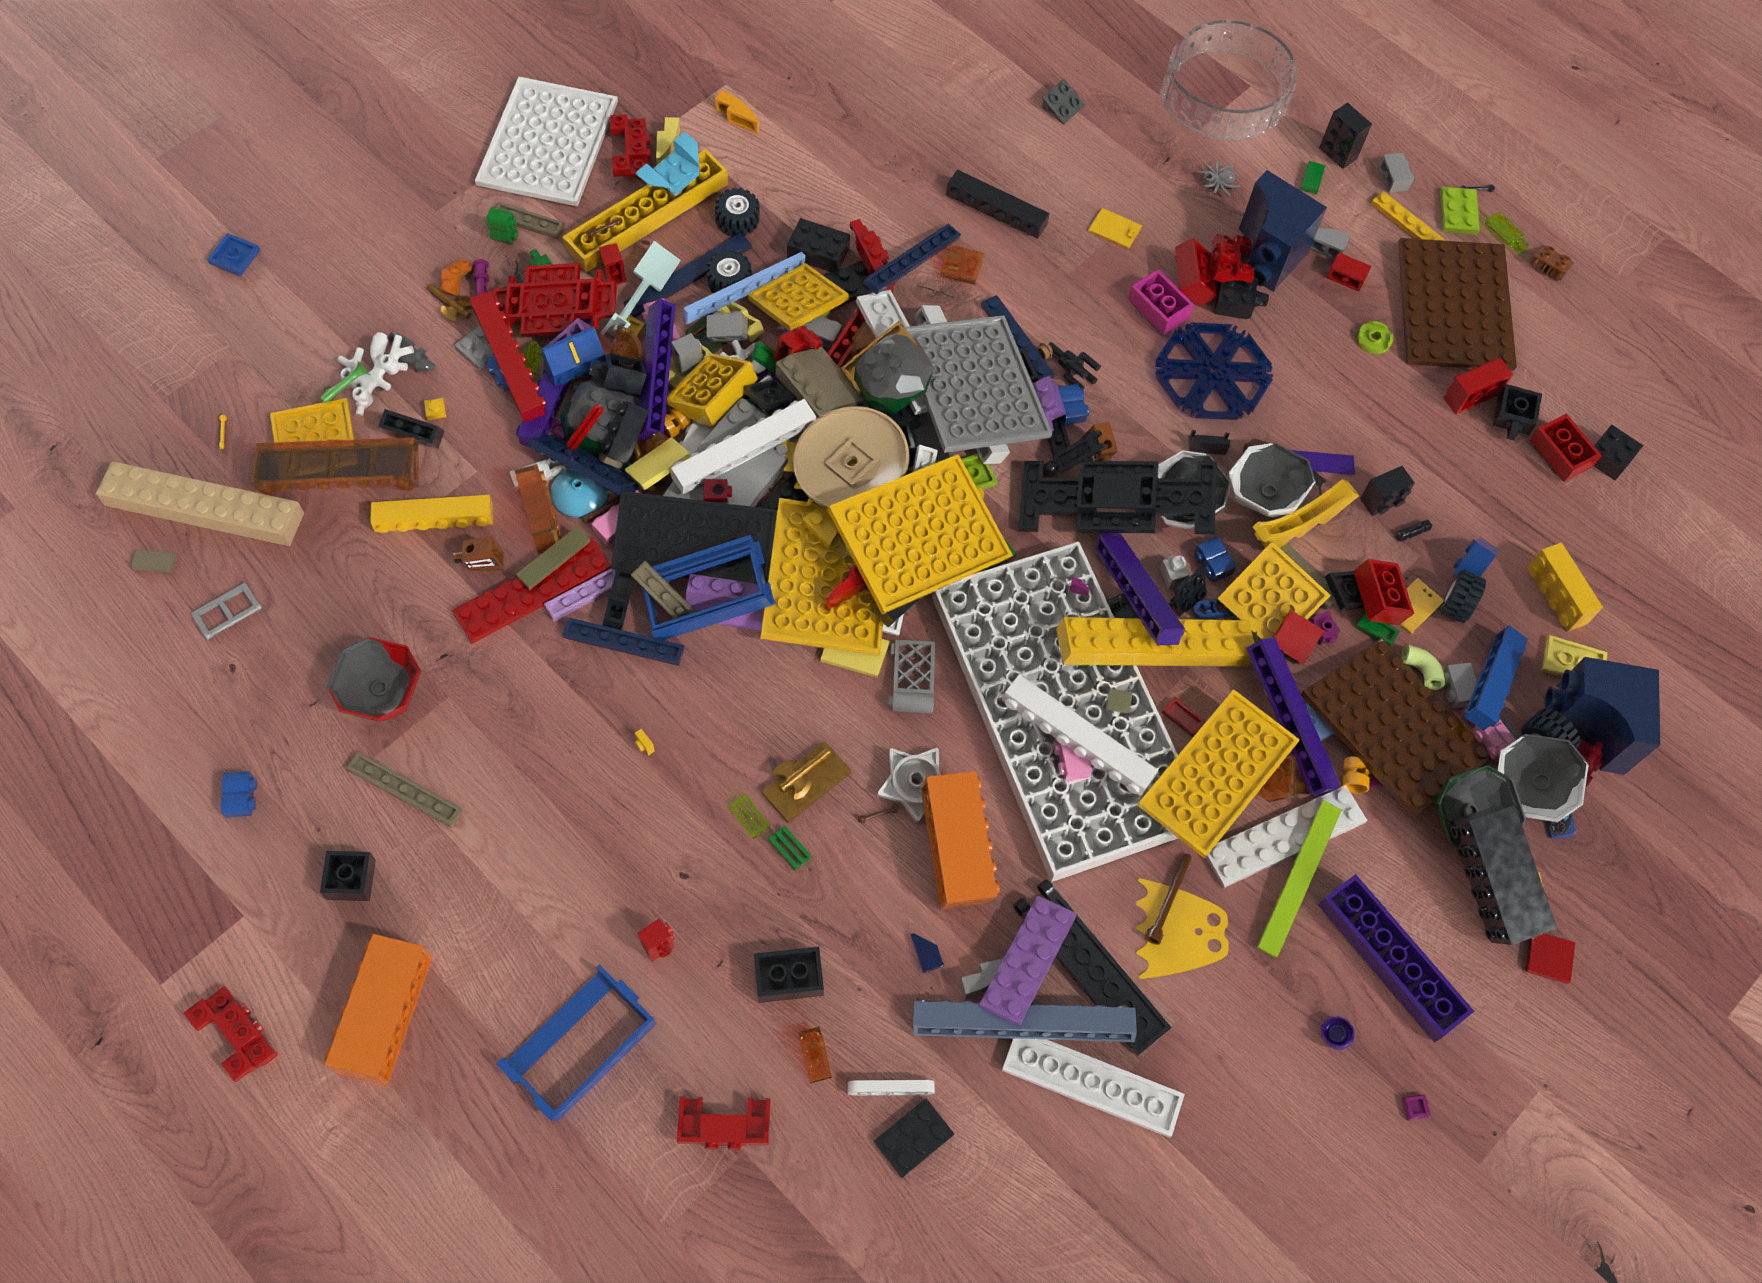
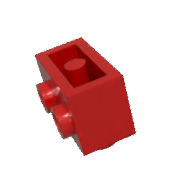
M659 918L637 932L640 943L652 962L659 957L664 958L672 952L674 948L673 940L675 938L667 922L663 924Z

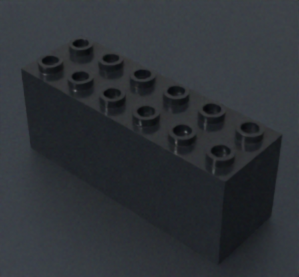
M1515 805L1493 806L1451 820V834L1456 839L1457 851L1464 862V872L1470 880L1472 886L1471 893L1477 901L1478 913L1484 921L1486 927L1485 934L1490 942L1513 945L1556 930L1557 926Z

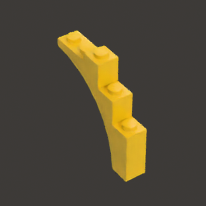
M1342 479L1321 496L1295 512L1273 521L1257 522L1253 526L1256 531L1254 534L1265 548L1271 542L1281 548L1292 538L1303 537L1317 524L1325 525L1360 495L1348 481Z

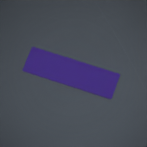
M1291 450L1308 459L1312 471L1355 474L1353 455Z

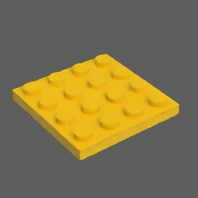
M806 263L747 294L749 301L789 331L812 321L849 300L847 292Z
M347 398L270 413L278 472L281 481L359 465Z
M1271 542L1217 600L1239 620H1249L1251 631L1253 633L1257 631V637L1261 640L1273 638L1289 610L1308 620L1331 595L1275 543Z

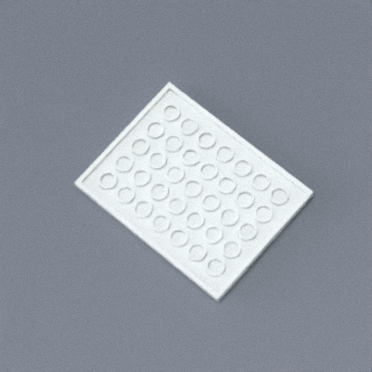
M518 77L475 179L476 186L578 207L610 124V115H613L618 103L617 96Z

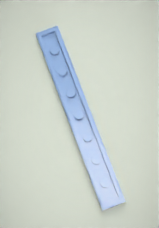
M800 252L684 307V323L689 324L747 296L753 290L804 264L805 255Z

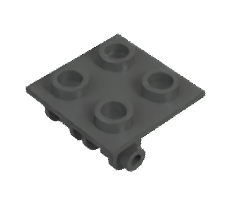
M1065 79L1061 80L1042 97L1044 100L1042 108L1044 110L1051 109L1063 124L1085 106Z

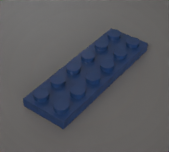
M556 435L530 438L528 446L534 448L537 453L545 454L550 457V460L564 464L565 468L575 470L580 473L581 477L595 481L596 485L610 489V492L615 495H621V491L633 492L642 488L627 473L600 461L599 458L578 447L571 450L567 446V441Z

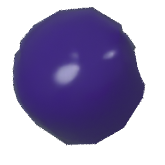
M1340 1016L1330 1017L1322 1024L1321 1037L1328 1047L1334 1050H1344L1354 1040L1355 1030L1347 1019Z

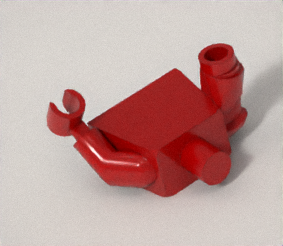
M799 326L780 336L773 358L778 362L792 353L810 350V348L816 351L822 346L823 342L814 331L808 330L807 326Z

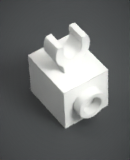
M1181 555L1165 558L1159 570L1168 589L1179 586L1190 576L1186 568L1187 563Z

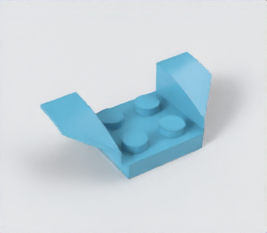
M683 132L674 140V151L654 168L645 164L635 174L648 185L664 187L676 196L700 175L697 141L686 132Z

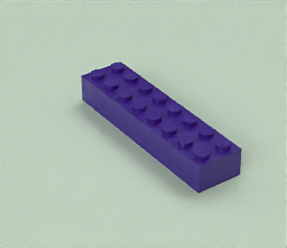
M1356 874L1318 904L1434 1043L1475 1012Z

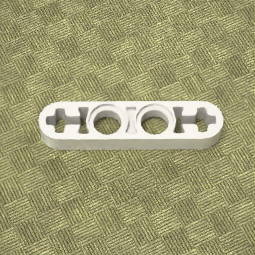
M855 1080L848 1082V1095L855 1096L932 1095L935 1093V1082L932 1080Z

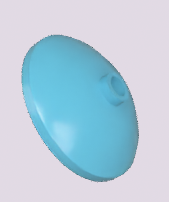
M569 469L560 473L555 478L550 490L554 507L561 514L571 518H582L606 504L609 494L608 488L595 484V481L580 476V473Z

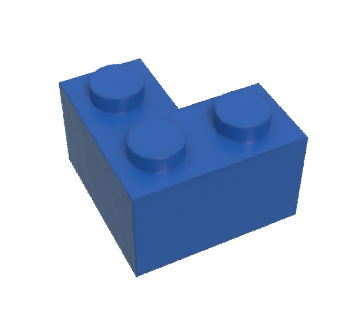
M1482 537L1477 541L1473 539L1465 550L1468 554L1464 559L1459 558L1453 566L1456 568L1453 574L1457 576L1464 569L1480 577L1500 549Z

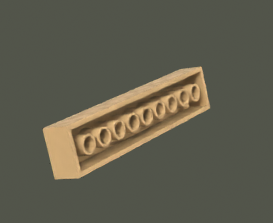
M113 461L96 492L97 497L104 506L291 546L304 515L297 501Z

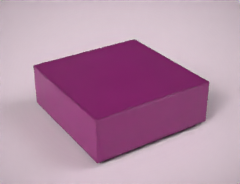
M1425 1094L1402 1098L1407 1121L1431 1117Z

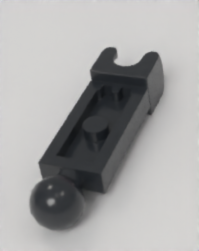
M1095 430L1081 440L1054 454L1053 456L1056 461H1048L1044 464L1045 474L1048 476L1055 475L1058 468H1060L1061 472H1065L1081 463V461H1085L1095 454L1106 450L1108 444H1097V439L1102 436V432Z

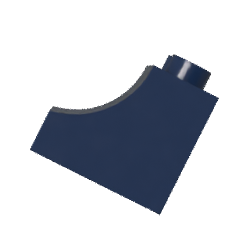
M1268 170L1254 184L1239 230L1252 240L1253 250L1248 265L1254 268V278H1258L1257 286H1265L1274 292L1308 254L1327 207Z
M1584 657L1572 670L1567 669L1564 671L1561 681L1556 687L1550 686L1547 689L1544 700L1546 709L1558 711L1571 721L1577 729V734L1581 740H1584L1591 746L1596 741L1603 744L1601 752L1604 755L1600 760L1603 762L1599 768L1600 771L1625 775L1660 746L1658 669Z

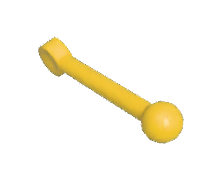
M222 414L219 416L221 421L220 449H224L225 421L227 420L226 415Z

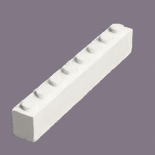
M805 399L799 402L794 401L787 408L775 411L772 416L761 418L753 426H746L739 433L725 437L722 442L711 444L705 451L701 453L696 452L689 459L675 463L671 468V477L681 493L685 494L704 484V479H714L805 431L811 423L816 421V415Z
M1018 675L1006 690L1003 701L1007 707L1017 710L1027 721H1033L1043 732L1050 733L1056 737L1060 744L1069 746L1079 757H1085L1095 768L1102 769L1109 774L1111 779L1124 784L1131 793L1141 796L1157 774L1158 769L1021 675Z

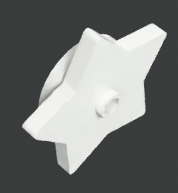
M891 748L889 750L891 775L880 788L877 796L902 803L914 821L919 822L924 814L920 786L926 777L941 775L939 770V749L934 748L918 755H911ZM913 779L917 780V781H918V785L914 784V783L912 782V780H913Z

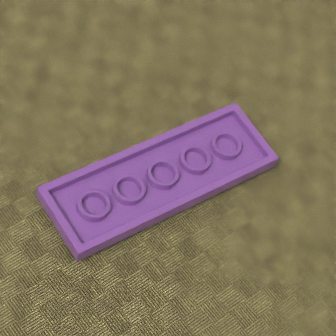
M1037 895L982 998L980 1008L1020 1027L1076 918V913Z

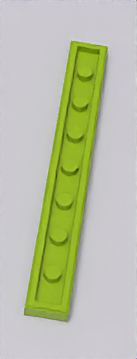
M1325 800L1321 801L1256 947L1257 949L1274 958L1278 957L1342 809Z

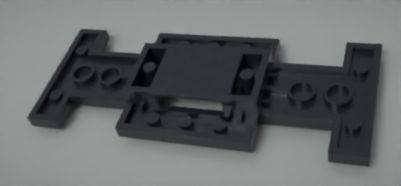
M1025 461L1019 532H1038L1040 515H1077V533L1155 534L1156 516L1195 517L1194 534H1215L1217 462H1197V479L1158 478V461H1081L1079 478H1043L1044 461ZM1097 508L1136 509V512H1097Z

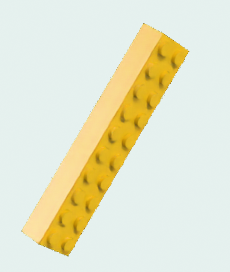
M705 149L698 153L700 175L676 196L664 187L647 184L564 235L565 251L587 273L602 264L599 247L617 243L619 251H623L727 186L728 170ZM616 218H620L622 221L620 225H614L594 234L592 238L587 237L588 230H596L615 221Z
M1064 617L1056 628L1063 665L1248 667L1252 660L1246 648L1255 642L1249 620L1179 619L1185 628L1179 645L1159 646L1156 645L1139 618Z

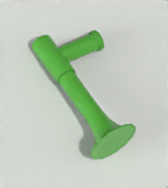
M358 361L356 369L336 386L332 388L326 387L324 394L320 398L327 403L356 378L364 374H370Z

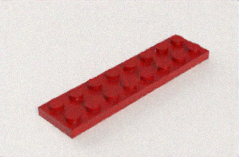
M593 536L589 538V544L531 590L516 576L453 609L452 612L471 644L543 607L544 603L611 569V564Z

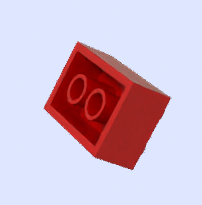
M1194 238L1176 246L1175 260L1178 267L1176 272L1180 282L1178 284L1179 290L1199 307L1218 298L1216 280L1213 279L1212 254Z
M1501 358L1494 361L1489 360L1481 367L1476 366L1465 374L1460 373L1456 375L1451 386L1447 388L1443 399L1455 415L1497 397L1514 374Z
M1567 413L1537 428L1529 439L1563 482L1592 468L1602 456Z
M1367 559L1354 570L1369 621L1400 625L1414 614L1398 563Z

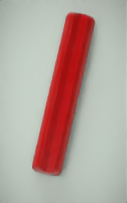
M600 404L593 405L568 440L567 446L571 450L577 449L603 413L604 408Z

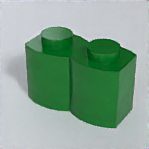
M491 207L486 216L490 238L513 245L519 236V230H517L516 219L513 213Z

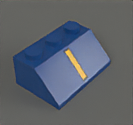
M594 327L542 348L544 369L554 386L565 384L571 379L585 375L589 372L591 361L604 362L605 353Z

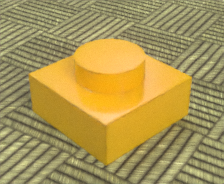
M629 316L626 321L630 323V326L623 335L637 341L646 326L645 323Z
M443 398L424 401L427 420L446 418Z
M640 729L635 732L636 741L634 743L640 752L644 750L648 756L655 752L653 743L644 731Z

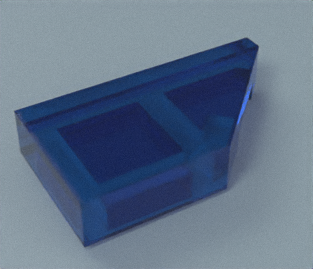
M915 933L911 934L922 972L926 973L944 967L938 946Z

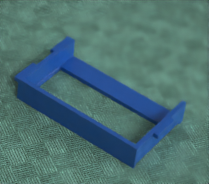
M748 535L653 566L666 581H670L750 555L759 592L659 624L653 597L643 588L652 635L657 639L667 640L775 605L771 585L769 582L766 583L761 565L765 561L760 542H755L752 536Z
M600 964L596 967L598 973L507 1061L502 1057L496 1063L514 1083L519 1081L535 1098L533 1103L551 1122L554 1119L558 1122L656 1025L654 1018L637 1002L639 997L621 979L617 982ZM613 989L645 1022L570 1097L554 1110L522 1075Z

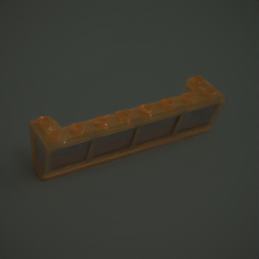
M415 438L256 443L251 485L265 495L273 496L280 490L288 491L293 487H297L299 490H309L310 487L329 489L330 486L350 488V485L367 488L373 484H377L379 487H388L389 484H396L402 490H413V487H419L418 441Z

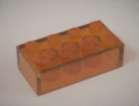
M536 464L514 471L537 552L542 554L559 541L562 535L544 471H539Z

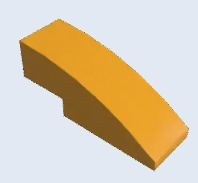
M721 89L715 98L716 111L727 115V122L758 134L759 120L754 112L740 99Z

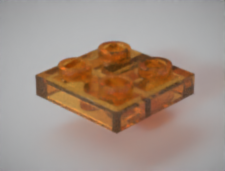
M950 244L945 255L941 277L975 285L984 259V253Z

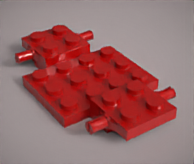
M579 263L526 266L525 283H515L516 276L509 275L507 286L493 288L492 295L499 300L501 306L499 311L503 310L507 318L505 324L512 326L521 323L520 334L523 337L559 335L577 318L580 320L590 319L591 327H594L596 331L599 330V320L612 318L615 313L617 283L615 281H603L602 270H595V279H580L581 266Z

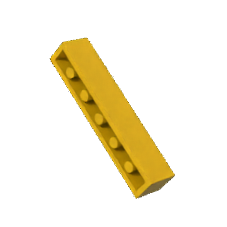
M490 495L371 502V525L374 531L379 533H387L388 531L405 532L415 529L427 530L431 528L446 529L448 527H483L493 524V503Z

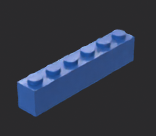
M1510 625L1496 634L1464 714L1466 719L1483 731L1490 726H1495L1499 722V714L1505 706L1506 696L1511 691L1510 685L1516 677V669L1520 666L1521 656L1526 651L1525 645L1528 638Z

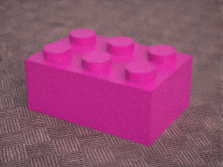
M1159 269L1131 286L1128 300L1163 335L1189 319L1194 308V304Z

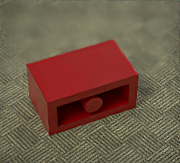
M617 243L599 247L606 280L615 281L617 285L626 283L623 259Z
M1338 252L1327 279L1360 292L1372 266Z

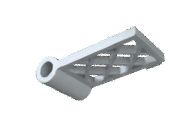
M895 640V643H891V656H895L893 696L889 695L888 708H892V712L933 714L935 642ZM899 646L908 647L911 651L904 656L899 651ZM922 647L931 648V652L925 657L918 651ZM913 654H916L921 659L915 665L908 659ZM903 662L911 667L905 673L898 668ZM923 663L930 668L925 674L918 669ZM913 671L920 676L915 682L908 677ZM903 679L910 684L906 689L898 688V683ZM924 680L930 687L929 690H922L917 685Z

